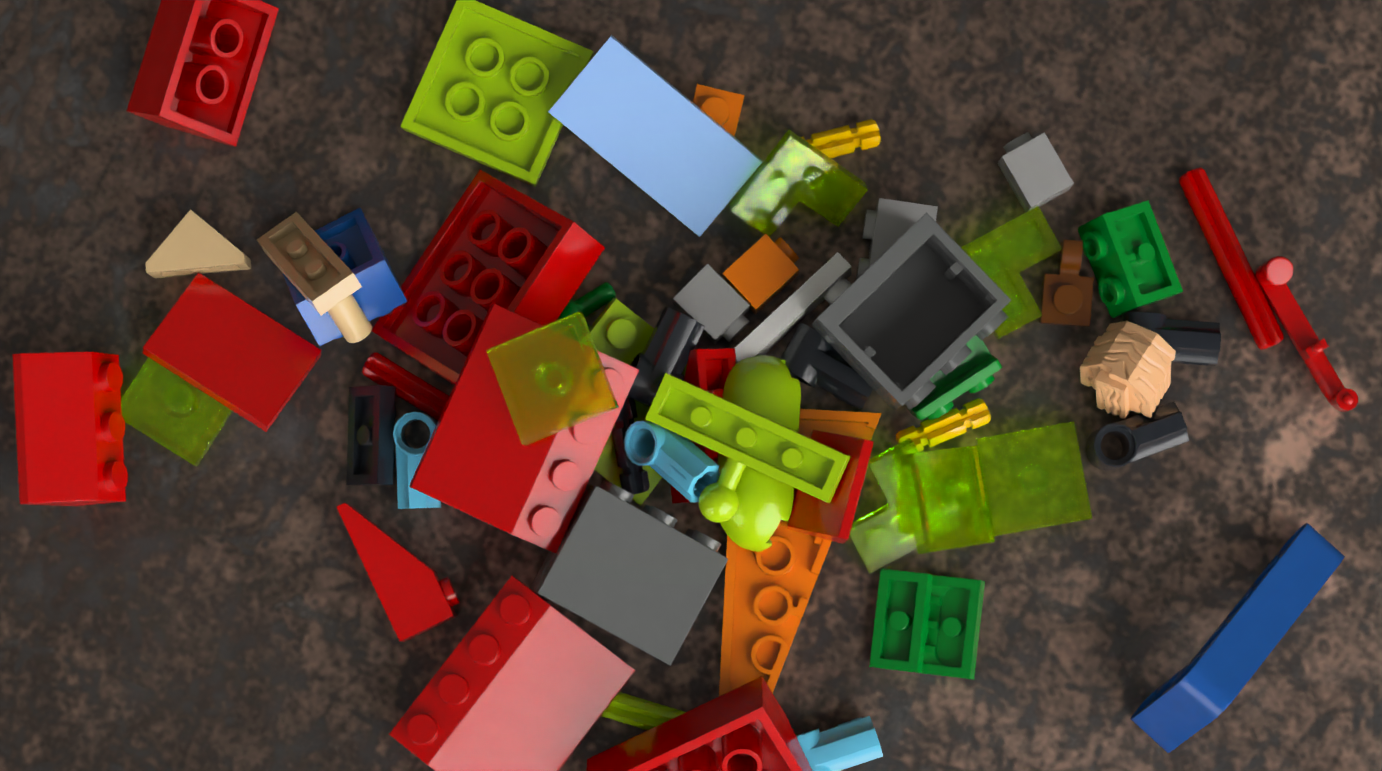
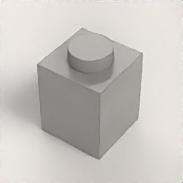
M1029 132L1003 146L1007 154L1000 158L998 166L1026 214L1069 191L1074 184L1045 132L1033 139Z
M709 264L673 298V304L684 315L705 326L702 333L714 344L722 337L731 342L750 322L744 316L749 311L750 305Z

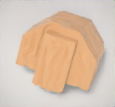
M1129 321L1110 323L1106 332L1102 336L1097 337L1094 346L1091 347L1087 354L1088 357L1084 359L1083 364L1080 366L1081 384L1088 387L1092 386L1096 390L1097 408L1105 409L1107 413L1111 412L1114 416L1119 415L1120 418L1126 419L1131 410L1151 418L1152 412H1155L1156 406L1159 405L1160 399L1163 398L1164 393H1166L1171 384L1170 366L1171 361L1175 358L1176 351L1158 333Z

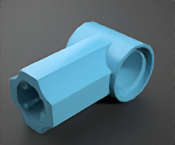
M406 413L398 419L393 431V438L396 444L398 509L441 508V501L409 487L429 441L422 448L415 449L408 445L404 436L408 424L421 420L429 427L431 438L437 421L425 413Z
M636 421L626 431L624 439L625 451L631 462L638 466L649 465L690 502H698L702 490L707 485L717 482L720 476L719 465L692 443L690 439L650 421Z
M870 716L860 717L821 732L819 729L796 735L812 771H841L883 757Z

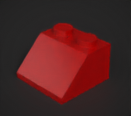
M813 430L810 436L811 439L849 455L851 458L830 503L794 488L793 506L786 529L844 544L849 539L874 441Z

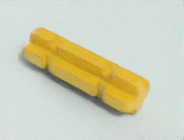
M870 119L856 123L855 128L850 129L849 125L811 134V139L805 140L803 136L788 140L785 143V152L790 166L798 167L810 164V159L816 158L818 162L854 153L857 147H861V150L877 147L881 142V136L876 121Z
M978 398L963 404V409L958 410L956 407L939 418L920 422V427L915 428L913 425L899 431L896 434V440L902 454L909 457L923 451V446L929 445V447H933L966 433V428L976 429L988 424L991 420V415L984 400Z

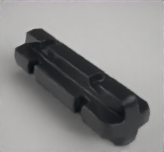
M627 397L615 422V427L612 429V437L617 465L623 471V473L619 474L621 488L635 495L648 491L650 484L647 471L643 470L642 466L632 463L625 451L624 439L626 431L631 424L635 423L634 418L638 417L634 399Z

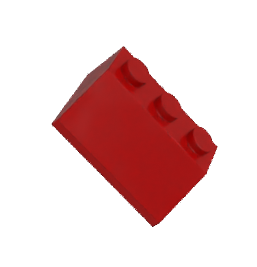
M161 0L126 111L165 127L226 145L236 146L279 8L261 0Z
M99 352L12 354L20 504L84 506L126 502L125 487L128 482V472L124 464L123 437L125 435V421L121 410L120 390L123 384V374L119 366V355Z

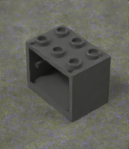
M926 212L816 318L812 327L893 410L898 409L904 404L909 409H912L936 387L930 379L939 370L947 375L972 353V350L966 344L975 335L982 341L1009 317L1002 309L1011 299Z
M603 480L599 487L587 484L557 553L549 551L530 589L671 666L728 558L717 553L721 543L688 528L686 534L674 529L677 519L660 509L645 504L641 511L630 505L634 495Z

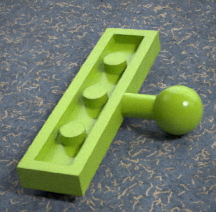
M665 373L645 418L728 457L717 482L707 485L700 493L698 500L702 515L706 519L717 523L728 521L736 514L739 499L735 489L746 466L824 502L830 503L851 458L849 455L668 373Z

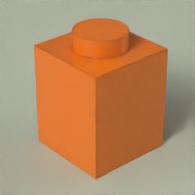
M765 234L722 273V278L750 305L749 309L754 314H757L798 276L799 269L794 263L799 260V257L781 237L773 242Z

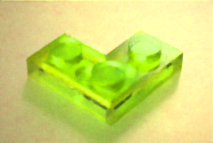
M788 130L729 205L731 212L770 237L799 201L838 227L868 191L866 183L797 134Z
M1037 206L961 247L1011 299L1002 309L1009 317L993 331L997 340L1042 316L1020 272L1062 250L1042 211Z
M910 438L869 459L868 466L888 504L853 522L849 536L869 573H872L957 526L914 442Z

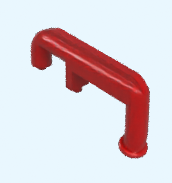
M1276 256L1267 260L1255 271V277L1264 295L1327 401L1332 407L1341 412L1354 409L1358 404L1357 393L1352 389L1345 388L1323 351L1329 347L1324 338L1319 340L1286 284L1293 275L1292 263L1283 256Z

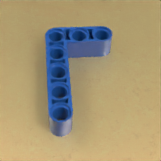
M1305 523L1283 545L1192 661L1153 691L1130 719L1167 753L1174 750L1216 719L1236 698L1340 565L1345 556L1311 525Z

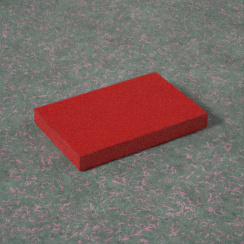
M198 272L145 343L142 354L267 432L319 360L322 350Z

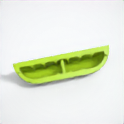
M756 355L739 361L732 368L726 379L723 398L796 432L799 431L801 387L799 379L791 377L785 365L786 360L769 355ZM718 453L719 473H721L728 458ZM746 466L735 489L739 499L738 510L731 519L721 522V526L729 538L737 545L747 550L759 552L772 545L770 537L777 529L780 520H789L793 506L794 487Z

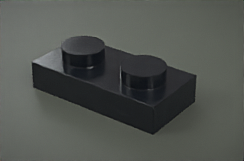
M372 385L349 387L346 485H393V468L395 465L393 431L396 418V386Z

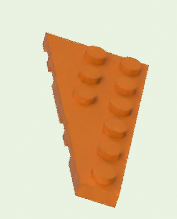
M800 409L798 433L810 438L812 431L818 430L871 441L882 413ZM780 520L777 529L770 537L772 545L763 551L756 552L744 549L733 542L727 535L726 558H728L725 568L719 696L761 676L773 693L828 553L831 540L786 529L788 521Z

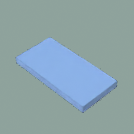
M612 35L548 111L699 237L762 163V159Z

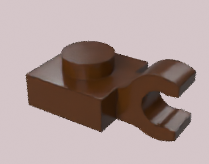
M1063 240V242H1060L1058 274H1043L1039 323L1090 327L1094 277L1079 276L1083 241Z

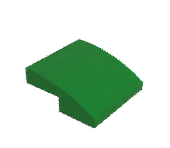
M880 569L869 667L974 680L985 581Z

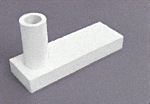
M837 252L735 347L736 364L745 358L767 354L822 301L826 300L831 305L852 285L847 280L852 275V266Z

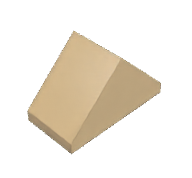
M191 209L146 262V273L153 278L196 275L198 272L206 274L251 269V259Z

